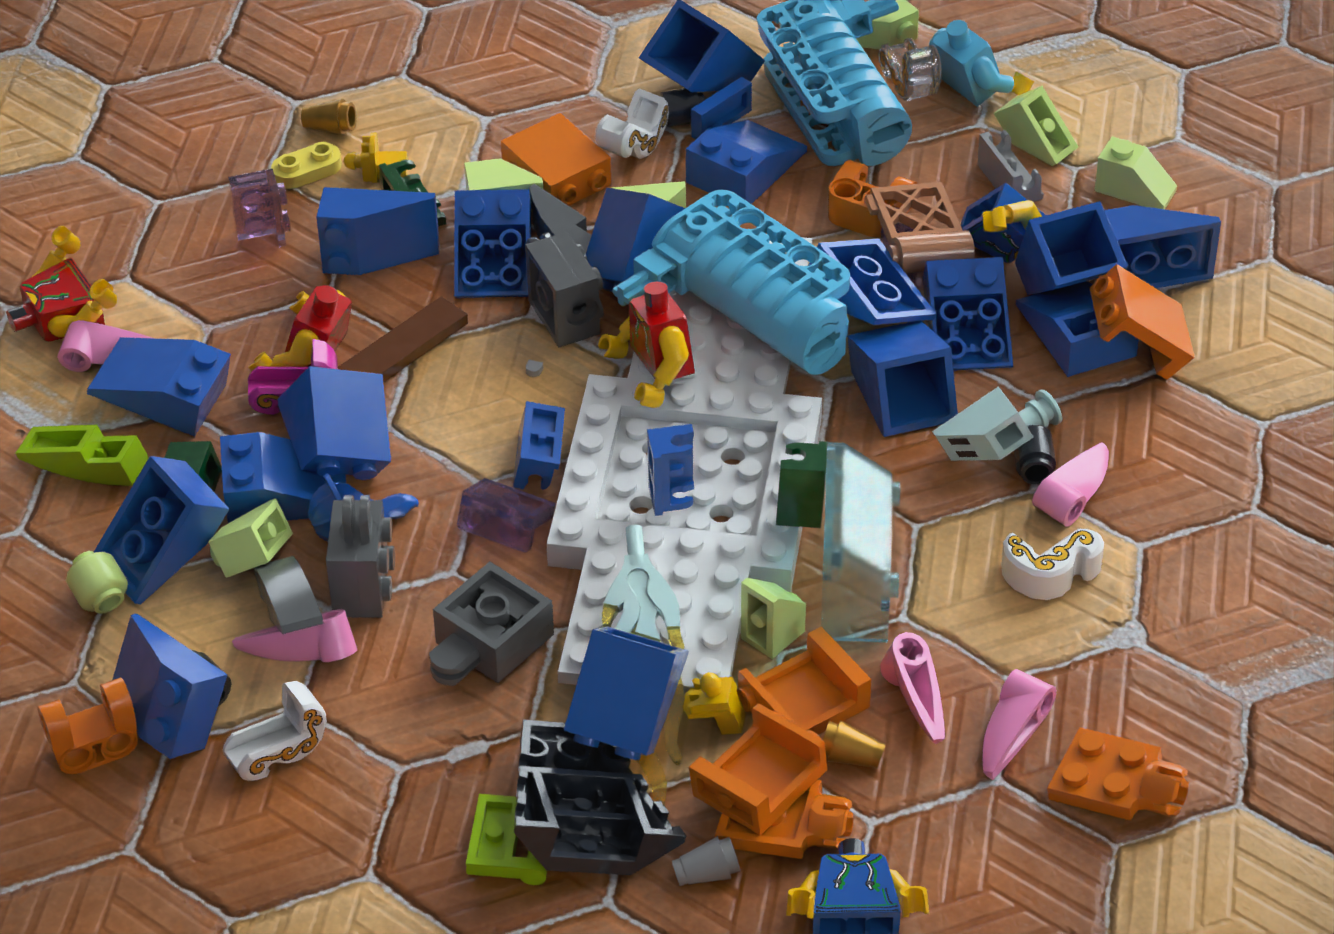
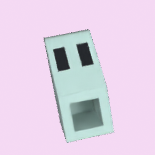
M999 386L932 431L951 461L1001 460L1033 438L1022 417Z

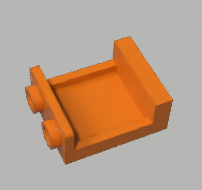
M561 113L501 140L503 160L542 177L543 190L568 206L609 187L612 183L611 157Z
M1117 264L1106 274L1100 276L1090 287L1101 339L1109 342L1121 331H1126L1146 343L1151 349L1156 374L1166 380L1195 358L1182 304Z
M821 626L807 634V650L757 677H754L747 668L738 671V689L736 691L745 712L752 713V708L759 703L771 711L775 710L782 713L789 721L805 730H812L819 735L826 731L829 721L840 724V720L845 721L870 707L872 679Z
M758 703L751 710L752 726L714 763L700 756L689 766L694 797L761 836L828 769L825 743L817 733L799 727L789 721L782 713L775 710L771 711Z

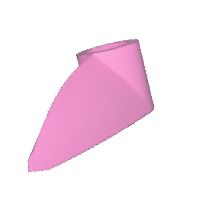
M77 320L69 325L57 358L62 366L68 370L83 372L87 371L92 363L104 364L120 337H152L112 326Z
M1103 442L1093 446L1046 477L1034 493L1032 499L1033 506L1065 527L1072 525L1079 518L1087 501L1094 495L1105 477L1109 459L1107 446Z
M344 609L321 613L324 624L282 634L276 626L236 637L232 641L234 647L240 651L279 661L321 660L322 662H332L348 657L357 651L353 633Z
M907 632L899 634L893 640L880 664L881 673L889 683L900 687L917 722L931 741L937 744L945 739V728L940 691L929 647L919 635Z
M1018 669L1013 670L1009 674L1002 687L1000 700L985 732L983 772L987 777L994 780L1040 726L1054 704L1056 687Z

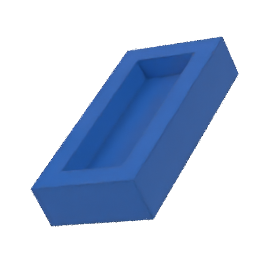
M740 77L691 109V137L697 139L707 129L731 124L752 111V83Z

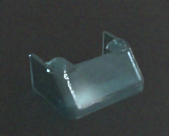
M827 442L821 626L835 641L888 643L890 597L898 598L899 572H891L892 506H900V482L892 481V473L844 442Z

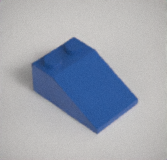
M750 120L707 129L686 148V183L708 193L721 189L729 190L752 204L807 152V146Z
M323 188L316 216L323 273L362 275L439 254L440 243L435 193Z
M1137 205L1104 210L1128 265L1127 271L1154 288L1213 279L1221 228L1219 217Z
M879 238L822 242L818 244V249L843 264L850 272L849 291L838 299L847 306V314L872 325L934 320L937 313L900 265L892 260L889 251Z
M120 337L87 388V394L195 437L226 386L231 354L197 340Z
M262 432L220 436L223 496L225 505L229 508L226 514L228 523L274 498L277 499L287 521L309 518V502L318 488L325 484L323 476L318 475L317 472L301 470L290 439ZM346 474L330 476L334 483H346Z
M150 456L98 543L94 553L106 552L114 557L128 581L126 594L135 604H142L209 543L208 541L214 536L229 508L186 461Z
M133 614L130 616L112 680L121 677L126 684L134 708L139 738L169 759L205 749L228 674L140 615Z

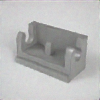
M1002 131V140L997 146H994L992 135L989 132L980 134L977 165L995 189L1007 183L1027 200L1034 202L1043 199L1041 175L1036 169L1032 170L1031 175L1011 151V137L1007 131Z

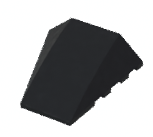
M523 720L520 737L514 833L545 870L633 875L685 843L686 834L680 826L672 827L667 820L669 811L661 801L654 802L647 793L649 784L641 774H633L629 768L631 762L629 758L614 753L616 746L600 742L598 747H591L575 742L573 740L575 734L564 731L565 723Z

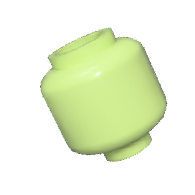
M86 551L81 553L73 560L66 577V582L81 608L90 612L95 611L99 614L107 613L117 608L123 602L124 594L128 587V581L111 554L106 552L94 553L93 551Z

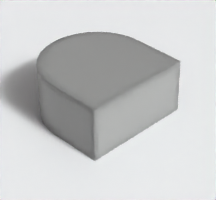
M528 360L526 374L530 377L539 376L544 368L543 362Z

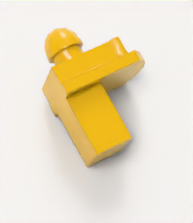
M371 132L370 136L362 137V153H348L345 155L343 162L345 167L352 170L362 168L363 182L377 183L378 179H380V164L386 163L389 165L402 160H408L407 151H379L377 132ZM408 170L403 171L400 176L406 177Z
M708 672L703 674L701 679L694 678L692 682L695 688H690L682 700L683 710L688 719L715 717L722 735L742 733L746 713L737 694V684L734 682L733 677L719 678L715 673Z

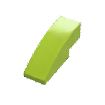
M98 425L32 427L15 453L19 460L65 477L92 483L133 486L149 459L137 435L103 436Z

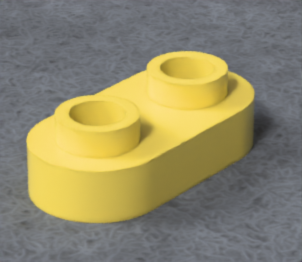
M318 142L306 148L284 154L275 159L271 165L273 182L278 187L294 189L332 176L341 169V153L339 148L333 144Z

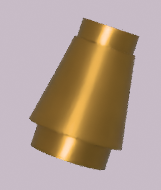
M344 99L303 107L301 111L303 128L345 135L347 131H353L356 127L357 114L355 105L352 102H346Z
M841 720L840 724L829 721L823 738L826 757H829L828 762L871 766L878 769L885 743L877 741V739Z

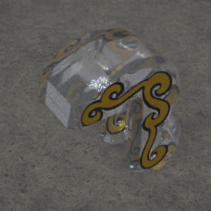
M907 38L903 43L889 46L888 43L881 45L878 52L880 67L884 75L889 79L891 78L894 89L901 99L909 101L937 93L941 83L942 68L936 46L930 45L918 48L912 38Z

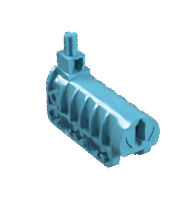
M788 0L762 10L757 16L760 37L770 51L764 57L765 75L823 164L838 166L844 164L849 159H859L862 164L867 166L882 164L896 156L905 147L911 136L912 122L909 115L857 41V38L873 33L872 20L899 10L896 0H869L866 2L864 0ZM772 21L779 24L780 29L776 30ZM784 42H788V43H786V44H783V47H780V46H779L780 44H782V43H784ZM791 83L793 88L785 87V85ZM800 100H802L806 107L801 106ZM817 124L829 125L823 130L812 129ZM832 141V145L837 151L834 152L832 149H828V142Z
M729 190L712 191L670 218L653 239V248L648 249L633 259L634 275L613 288V294L618 297V303L622 306L629 304L633 298L642 296L645 285L650 282L665 283L668 287V293L675 290L680 295H683L690 291L812 375H819L830 370L842 359L846 352V337L849 327L847 306L838 299L849 291V270L843 264ZM752 223L756 228L744 229L740 225ZM804 259L812 263V265L799 266L795 262Z

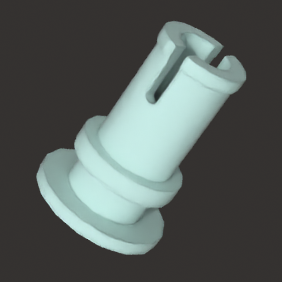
M1043 389L1036 392L1035 400L1026 402L1025 408L1018 412L1027 426L1040 425L1046 428L1049 423L1058 425L1062 422V413L1052 395Z

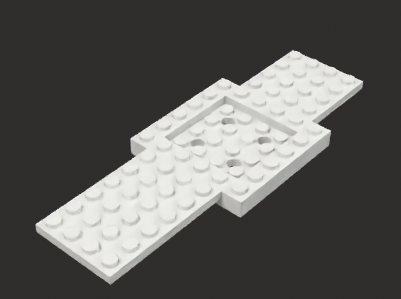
M802 237L803 239L812 244L813 238ZM804 259L798 260L795 264L808 266L809 261ZM673 290L669 294L687 318L695 373L674 379L670 386L665 385L663 388L665 396L661 406L657 408L642 406L640 401L634 398V393L639 383L644 382L653 385L655 381L635 352L633 353L628 378L593 374L588 376L547 540L548 566L582 570L558 668V683L577 685L592 629L607 626L616 628L623 610L615 612L605 609L604 601L612 583L622 569L624 556L628 555L626 527L629 525L642 526L644 554H648L652 565L669 584L679 604L680 631L667 633L666 625L661 616H658L655 622L661 643L689 651L674 696L684 697L690 688H695L692 680L694 678L701 679L705 673H715L719 678L732 676L741 629V582L743 580L752 578L773 582L788 592L792 590L802 527L776 525L781 460L804 459L799 454H786V445L790 443H818L822 418V398L785 394L791 361L690 291L680 295ZM692 424L694 431V489L684 493L676 492L673 496L676 498L692 496L693 505L687 509L663 512V515L655 516L648 488L647 429ZM729 459H737L740 462L736 465L726 464L724 461ZM640 507L650 509L647 513L639 514L632 511ZM717 516L730 518L726 522H716L713 520Z

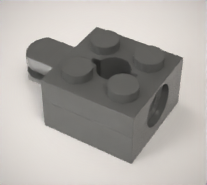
M568 231L551 236L548 232L542 234L540 240L537 237L527 239L525 248L528 300L558 348L601 334L600 318L604 316V310L599 299V290L603 288V282L599 270L596 267L592 268L588 263L583 246L581 244L576 245Z
M344 495L343 500H333L326 566L332 610L344 609L347 617L383 618L384 601H391L392 577L387 576L389 570L395 569V547L387 545V542L392 541V518L384 517L383 500H370V495H361L360 500H354L353 495Z
M488 562L433 609L435 639L438 646L429 653L431 674L438 683L454 686L471 671L477 669L496 683H499L554 635L552 600L492 562Z

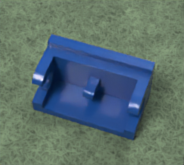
M526 401L518 434L513 488L524 489L528 483L529 476L534 474L542 477V490L550 486L554 469L559 470L565 408Z
M692 424L647 429L648 488L655 516L663 515V512L687 509L693 505L692 496H685L683 498L673 496L676 492L684 493L694 489V431Z

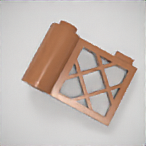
M942 182L871 188L870 195L865 196V203L870 215H877L889 243L886 248L892 260L897 262L906 274L924 272L927 261L972 259L975 257L972 235L969 231L962 230ZM935 196L937 203L935 206H932L918 198ZM894 199L903 205L898 210L884 203V200ZM913 208L926 216L921 221L906 212ZM936 219L948 225L949 228L938 229L929 223ZM900 222L914 230L912 232L897 233L894 226Z

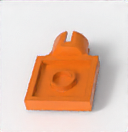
M1079 727L1047 787L1048 799L1130 821L1138 810L1145 809L1149 812L1168 817L1176 816L1180 813L1182 807L1167 803L1172 802L1184 805L1189 787V782L1184 777L1188 775V770L1181 765L1162 761L1161 747Z
M817 780L761 836L723 813L714 836H718L719 840L730 837L732 845L736 850L802 859L806 849L812 846L838 850L839 843L845 840L838 837H850L852 833L854 818L853 813L849 811L852 807V801L845 797L822 794V782Z

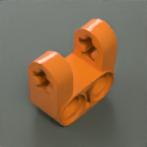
M849 159L843 164L829 185L828 218L837 226L869 237H886L878 216L870 215L865 203V196L870 195L871 188L877 187L866 183L868 166ZM897 176L890 186L910 185L918 183L916 181L901 176ZM894 199L884 200V203L898 210L903 205Z
M121 677L100 684L103 704L69 716L66 715L59 699L37 707L43 731L62 772L66 774L82 773L129 755L136 748L138 738L134 708L126 684Z

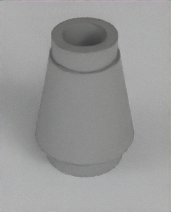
M717 836L680 856V858L672 860L679 886L731 879L730 874L741 871L730 837L719 840Z

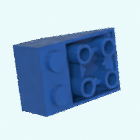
M529 189L455 191V298L528 297L525 244L527 239L531 238V200Z
M1003 257L927 261L922 276L924 298L937 313L934 320H927L928 327L951 347L953 371L1012 368L1013 356Z
M1087 281L1016 300V306L1067 377L1137 356L1139 339L1126 331H1121L1109 342L1100 338L1090 287L1093 284Z

